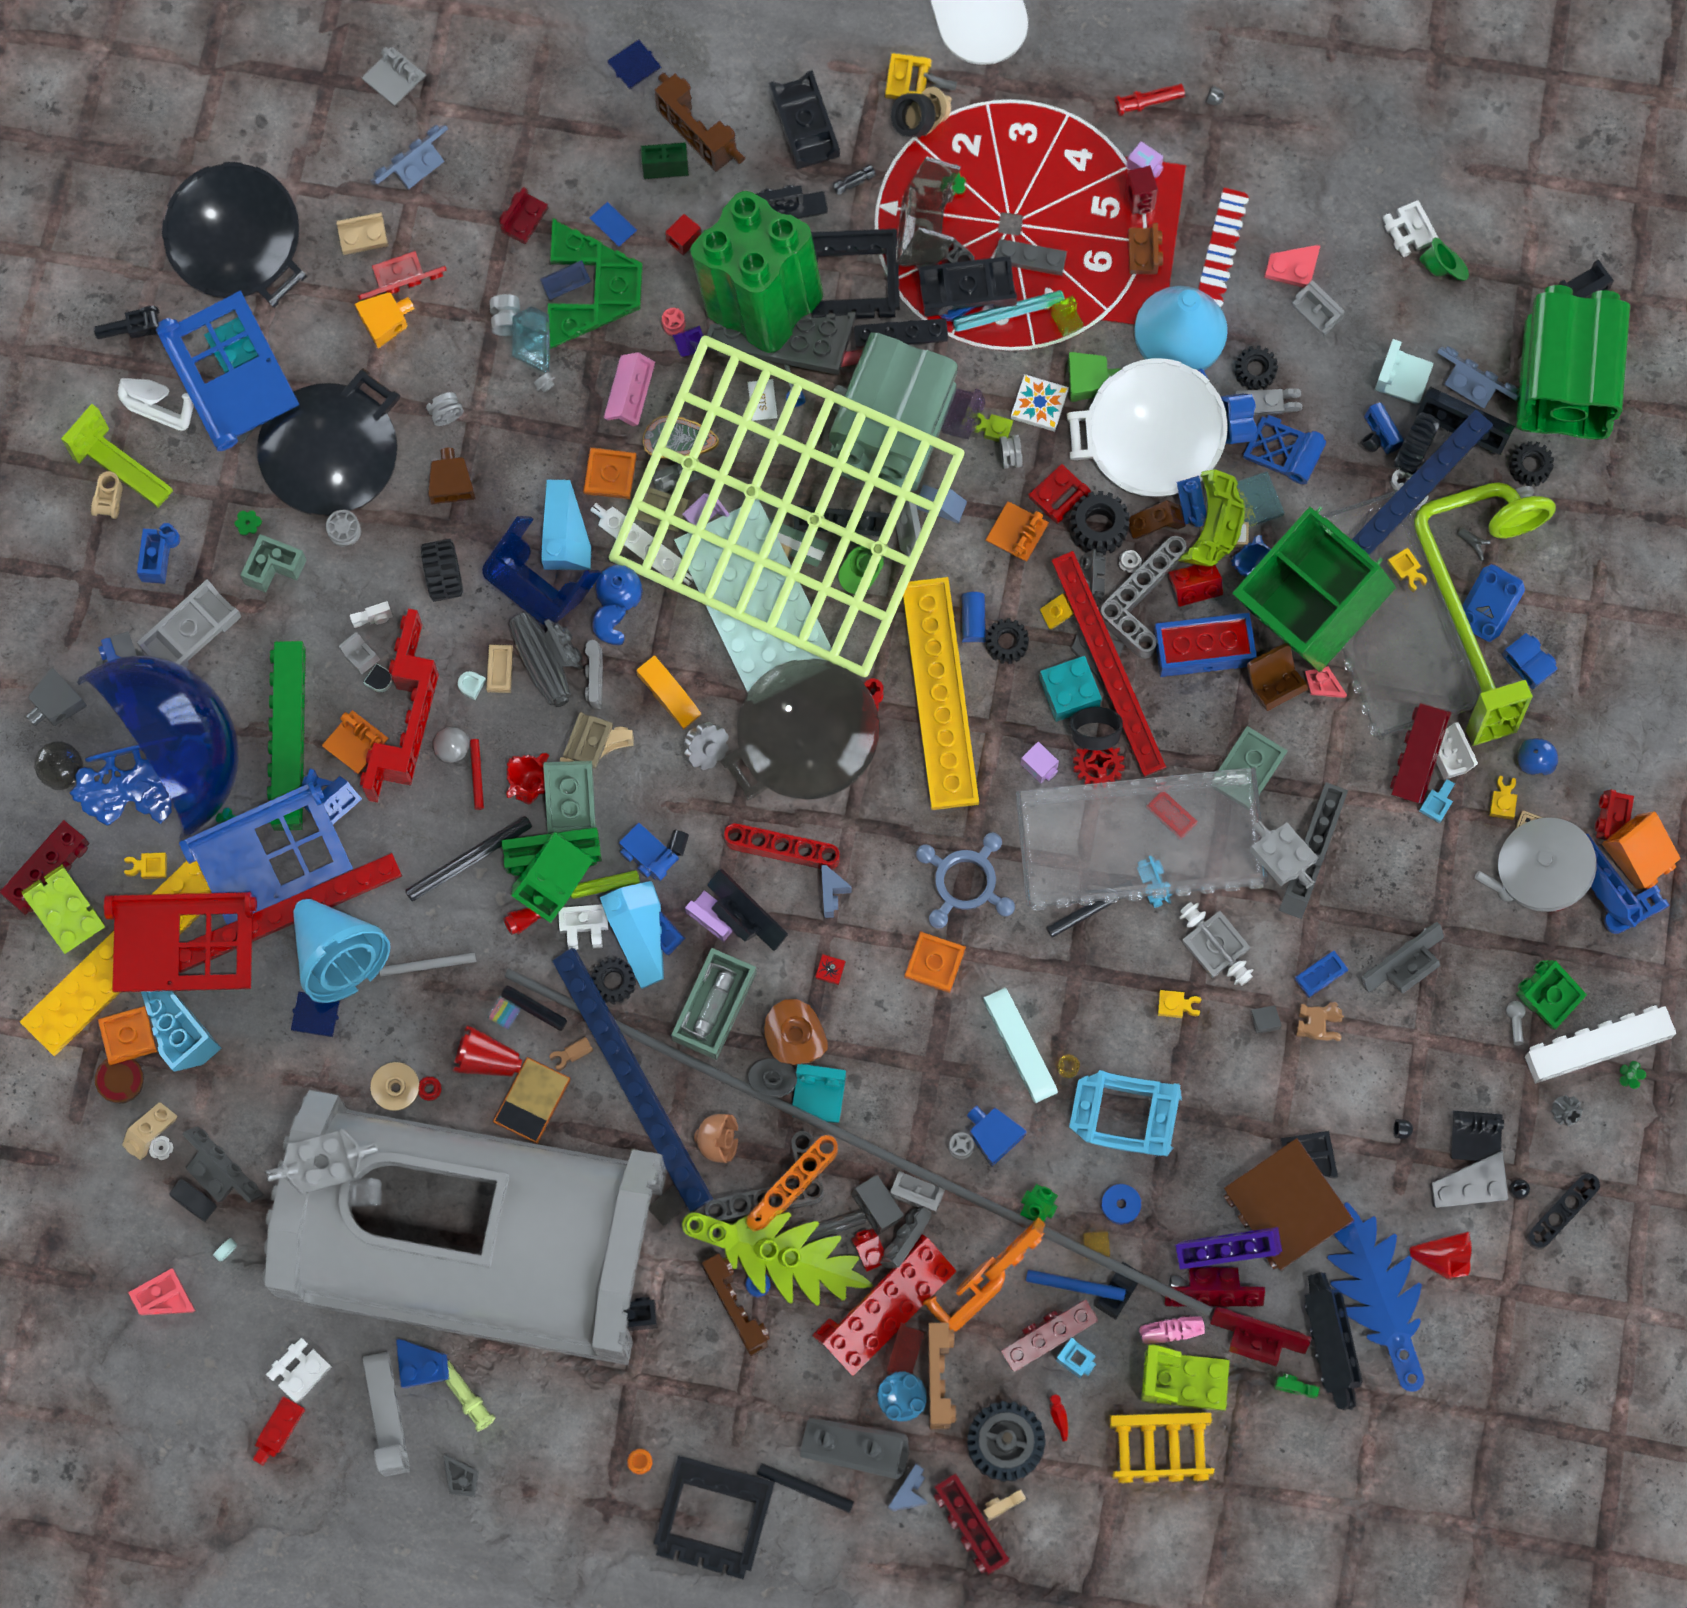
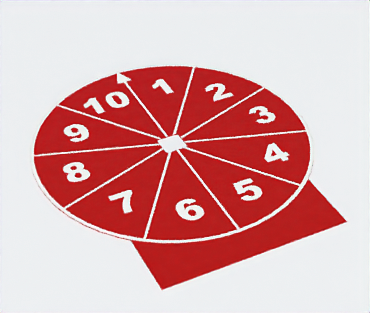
M993 100L976 103L950 112L949 117L939 123L929 134L921 137H912L901 149L889 167L879 190L875 211V229H897L899 295L912 312L922 320L943 319L940 315L925 317L919 268L916 265L922 255L944 236L955 238L972 253L975 260L995 258L999 239L1067 251L1062 276L1012 267L1017 302L1061 290L1065 298L1063 304L959 332L955 330L953 321H947L949 337L976 347L1004 351L1043 348L1077 336L1100 320L1135 325L1137 314L1143 303L1154 293L1170 287L1186 165L1162 162L1163 170L1155 178L1158 188L1155 209L1147 214H1132L1125 191L1129 170L1126 168L1128 157H1124L1118 148L1094 126L1065 110L1032 101ZM952 171H957L960 173V177L966 179L964 184L965 191L962 194L956 193L954 196H949L948 192H943L940 189V184L943 182L942 177L945 174L949 175ZM1001 213L1023 216L1020 235L998 232ZM1153 223H1158V231H1162V244H1158V252H1163V265L1158 266L1157 274H1130L1129 228H1152ZM946 247L942 249V251L945 253H949L953 251V249L950 247ZM879 254L883 269L887 275L886 254ZM993 305L978 306L963 316L994 307Z

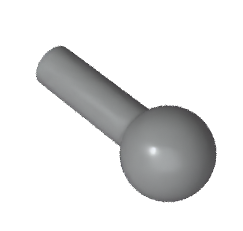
M1481 871L1477 872L1475 879L1497 891L1503 901L1510 902L1514 900L1507 893L1501 882Z
M1512 1001L1506 1007L1507 1016L1512 1019L1514 1045L1523 1044L1521 1018L1524 1017L1526 1009L1523 1003L1519 1001Z

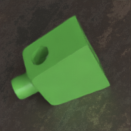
M1069 352L1070 402L1095 398L1103 383L1110 376L1112 377L1120 371L1121 368L1107 369V357Z

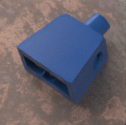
M975 1106L967 1114L969 1119L975 1124L970 1130V1136L991 1167L1026 1136L1027 1131L996 1108L986 1115L978 1106Z

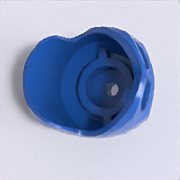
M611 604L602 606L596 611L592 627L595 635L600 640L612 645H623L624 634L613 628L625 616L626 608Z
M1540 738L1524 741L1517 754L1520 769L1531 775L1541 773L1543 775L1552 774L1558 764V753L1554 745Z

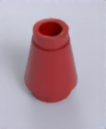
M524 908L508 913V916L504 917L503 920L511 935L515 933L519 935L540 919L541 916L530 908Z

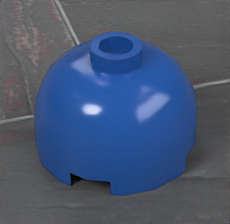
M614 565L601 572L596 581L595 591L597 599L602 606L613 604L629 610L638 605L642 598L643 588L639 576L633 569L624 565Z

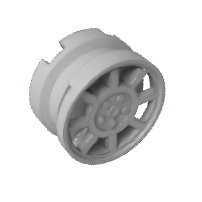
M453 392L432 399L434 403H428L426 406L428 413L433 415L432 420L436 426L447 425L458 419L464 412L461 404L457 403L458 398Z
M1012 435V438L1000 437V454L1003 469H1007L1010 466L1022 467L1019 435Z
M339 510L332 513L327 519L326 530L329 538L335 545L345 547L354 545L359 540L361 527L357 517L352 512Z

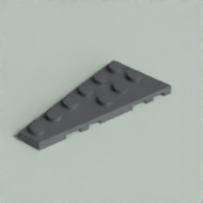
M850 312L844 316L826 314V317L821 318L804 316L797 322L792 336L783 347L773 353H767L748 343V340L741 332L726 329L720 324H711L707 336L761 360L839 375L856 320V312ZM707 347V349L717 351L715 349Z

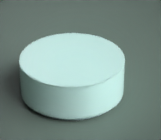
M229 1238L217 1249L213 1256L219 1262L223 1261L234 1251L237 1243L232 1238Z

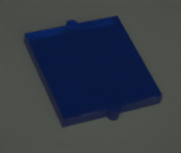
M639 39L607 60V63L615 71L616 77L620 78L629 90L661 68V65L653 57L652 51H648Z
M298 991L296 1006L292 1009L294 1016L291 1031L333 1037L336 1020H339L340 1000L320 1003L312 1000L307 993Z

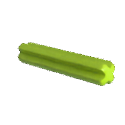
M635 870L579 883L571 894V898L576 899L639 884V874Z

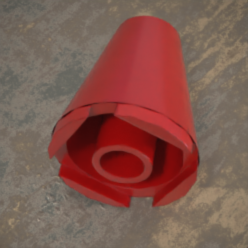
M466 1025L464 1031H468V1034L461 1038L454 1063L459 1065L458 1067H453V1072L513 1077L514 1072L519 1073L523 1059L519 1058L518 1052L474 1027Z

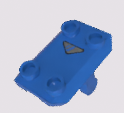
M1489 565L1482 569L1462 605L1475 635L1488 642L1500 636L1525 592L1522 579L1496 565Z

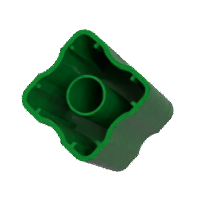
M742 191L737 193L723 208L718 222L711 228L704 230L691 246V256L708 318L726 329L741 332L748 340V343L764 352L773 353L780 350L792 336L797 322L810 314L823 298L824 293L810 227L792 215H785L775 211L768 201L753 192Z
M1552 285L1546 287L1544 293L1536 296L1533 302L1532 314L1527 316L1524 327L1516 427L1519 430L1542 434H1565L1576 438L1594 440L1606 439L1610 436L1614 420L1619 419L1623 409L1630 304L1620 300L1618 293L1602 290L1594 292L1591 298H1581L1573 296V290L1570 287Z

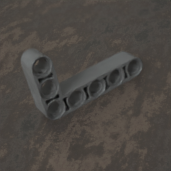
M799 1131L792 1138V1151L795 1163L814 1144L812 1136L806 1131ZM799 1139H806L810 1144L806 1149H799L796 1146V1142ZM807 1161V1162H810V1163H812V1164L814 1165V1167H815L814 1170H815L816 1167H817L816 1163L813 1162V1161ZM821 1173L808 1186L817 1187L820 1190L819 1194L815 1197H810L806 1194V1188L786 1210L814 1205L823 1199L824 1187ZM800 1182L788 1183L786 1186L793 1190L798 1188ZM772 1187L713 1199L706 1204L705 1214L708 1217L714 1218L709 1212L713 1207L718 1206L723 1209V1214L714 1219L725 1223L738 1221L749 1215L758 1205V1200L765 1196ZM774 1196L771 1198L770 1206L779 1207L783 1200L778 1196ZM739 1201H743L747 1204V1209L744 1212H736L734 1205Z

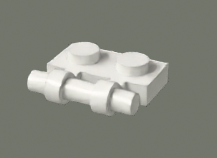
M1419 200L1398 208L1397 214L1399 218L1395 220L1390 213L1383 216L1386 224L1384 227L1387 233H1391L1395 241L1394 246L1397 251L1400 250L1403 257L1411 254L1408 245L1413 244L1418 251L1432 245L1433 238H1438ZM1404 226L1408 233L1407 236H1402L1399 230L1400 227Z
M302 1338L295 1344L292 1343L287 1348L289 1351L279 1361L276 1360L272 1364L273 1368L266 1374L273 1381L281 1374L285 1379L278 1386L297 1404L332 1368L314 1349L305 1356L301 1351L308 1344ZM297 1358L300 1363L290 1373L286 1367Z

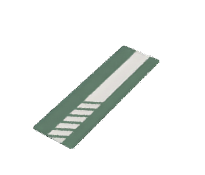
M768 518L770 523L772 524L773 519ZM782 523L777 538L780 543L792 548L789 556L795 558L805 533ZM814 537L804 562L818 567L829 543Z

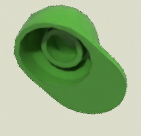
M861 545L855 547L849 553L839 570L841 586L852 594L856 593L873 554L870 549ZM883 556L880 559V562L877 566V569L874 573V576L870 582L868 589L872 586L875 579L877 578V576L883 568Z

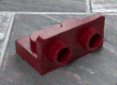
M522 187L520 192L514 194L508 211L505 210L500 216L499 222L502 233L526 245L549 209L548 204L529 195L528 190Z

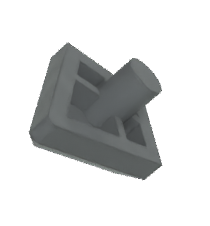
M445 1455L444 1462L449 1493L475 1497L479 1472Z

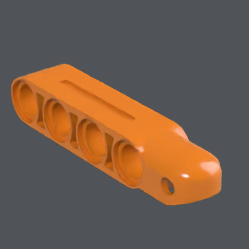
M829 1135L820 1137L766 1193L761 1202L747 1216L746 1225L752 1231L765 1228L778 1214L783 1213L835 1159L838 1153V1144L835 1138ZM830 1143L834 1149L831 1153L825 1154L820 1150L821 1145ZM807 1161H813L817 1167L809 1172L804 1170L803 1165ZM792 1178L800 1182L798 1188L793 1190L786 1186V1182ZM774 1196H778L783 1202L779 1207H772L769 1204V1200Z

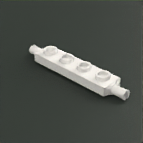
M595 503L593 505L595 508L592 507L591 512L601 518L598 525L614 538H617L626 516L613 506L606 511L598 503ZM633 522L624 545L645 560L653 537ZM661 544L652 567L664 576L674 579L682 559ZM686 572L685 577L693 582L692 576ZM684 577L683 582L689 586L691 582Z

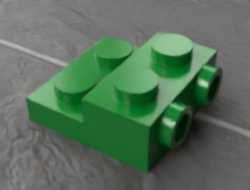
M1543 960L1535 966L1534 971L1536 973L1531 978H1525L1518 985L1520 990L1516 995L1530 1011L1536 1012L1551 1029L1556 1030L1587 994L1557 961Z

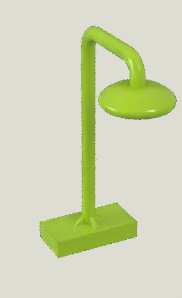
M1500 482L1489 483L1432 500L1420 507L1414 519L1417 536L1482 691L1466 727V732L1472 746L1517 733L1533 696L1526 680L1496 688L1432 535L1428 521L1435 514L1498 496L1504 498L1508 504L1493 516L1489 523L1488 531L1492 536L1504 539L1519 536L1538 528L1555 513L1556 504L1552 499L1543 496L1521 498L1514 488Z

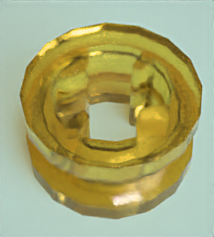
M1064 1055L1058 1062V1072L1065 1078L1076 1076L1080 1068L1079 1060L1074 1055ZM1068 1061L1069 1063L1072 1061L1074 1063V1071L1069 1072V1069L1068 1072L1064 1071L1065 1064L1063 1062Z

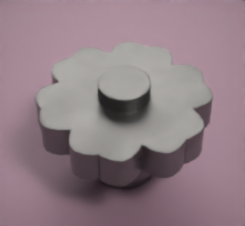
M710 722L699 724L697 728L691 729L686 735L684 746L687 750L684 753V757L693 767H699L702 770L713 768L717 760L724 759L725 753L729 748L726 744L729 736L725 729L719 725H713Z

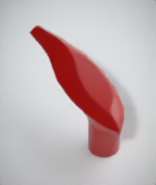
M1051 1395V1416L1060 1431L1062 1441L1065 1442L1068 1438L1067 1414L1061 1403L1060 1396Z

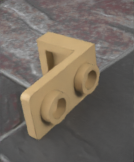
M162 1103L156 1104L127 1129L122 1146L125 1147L128 1153L142 1160L147 1155L152 1140L174 1123L177 1115Z

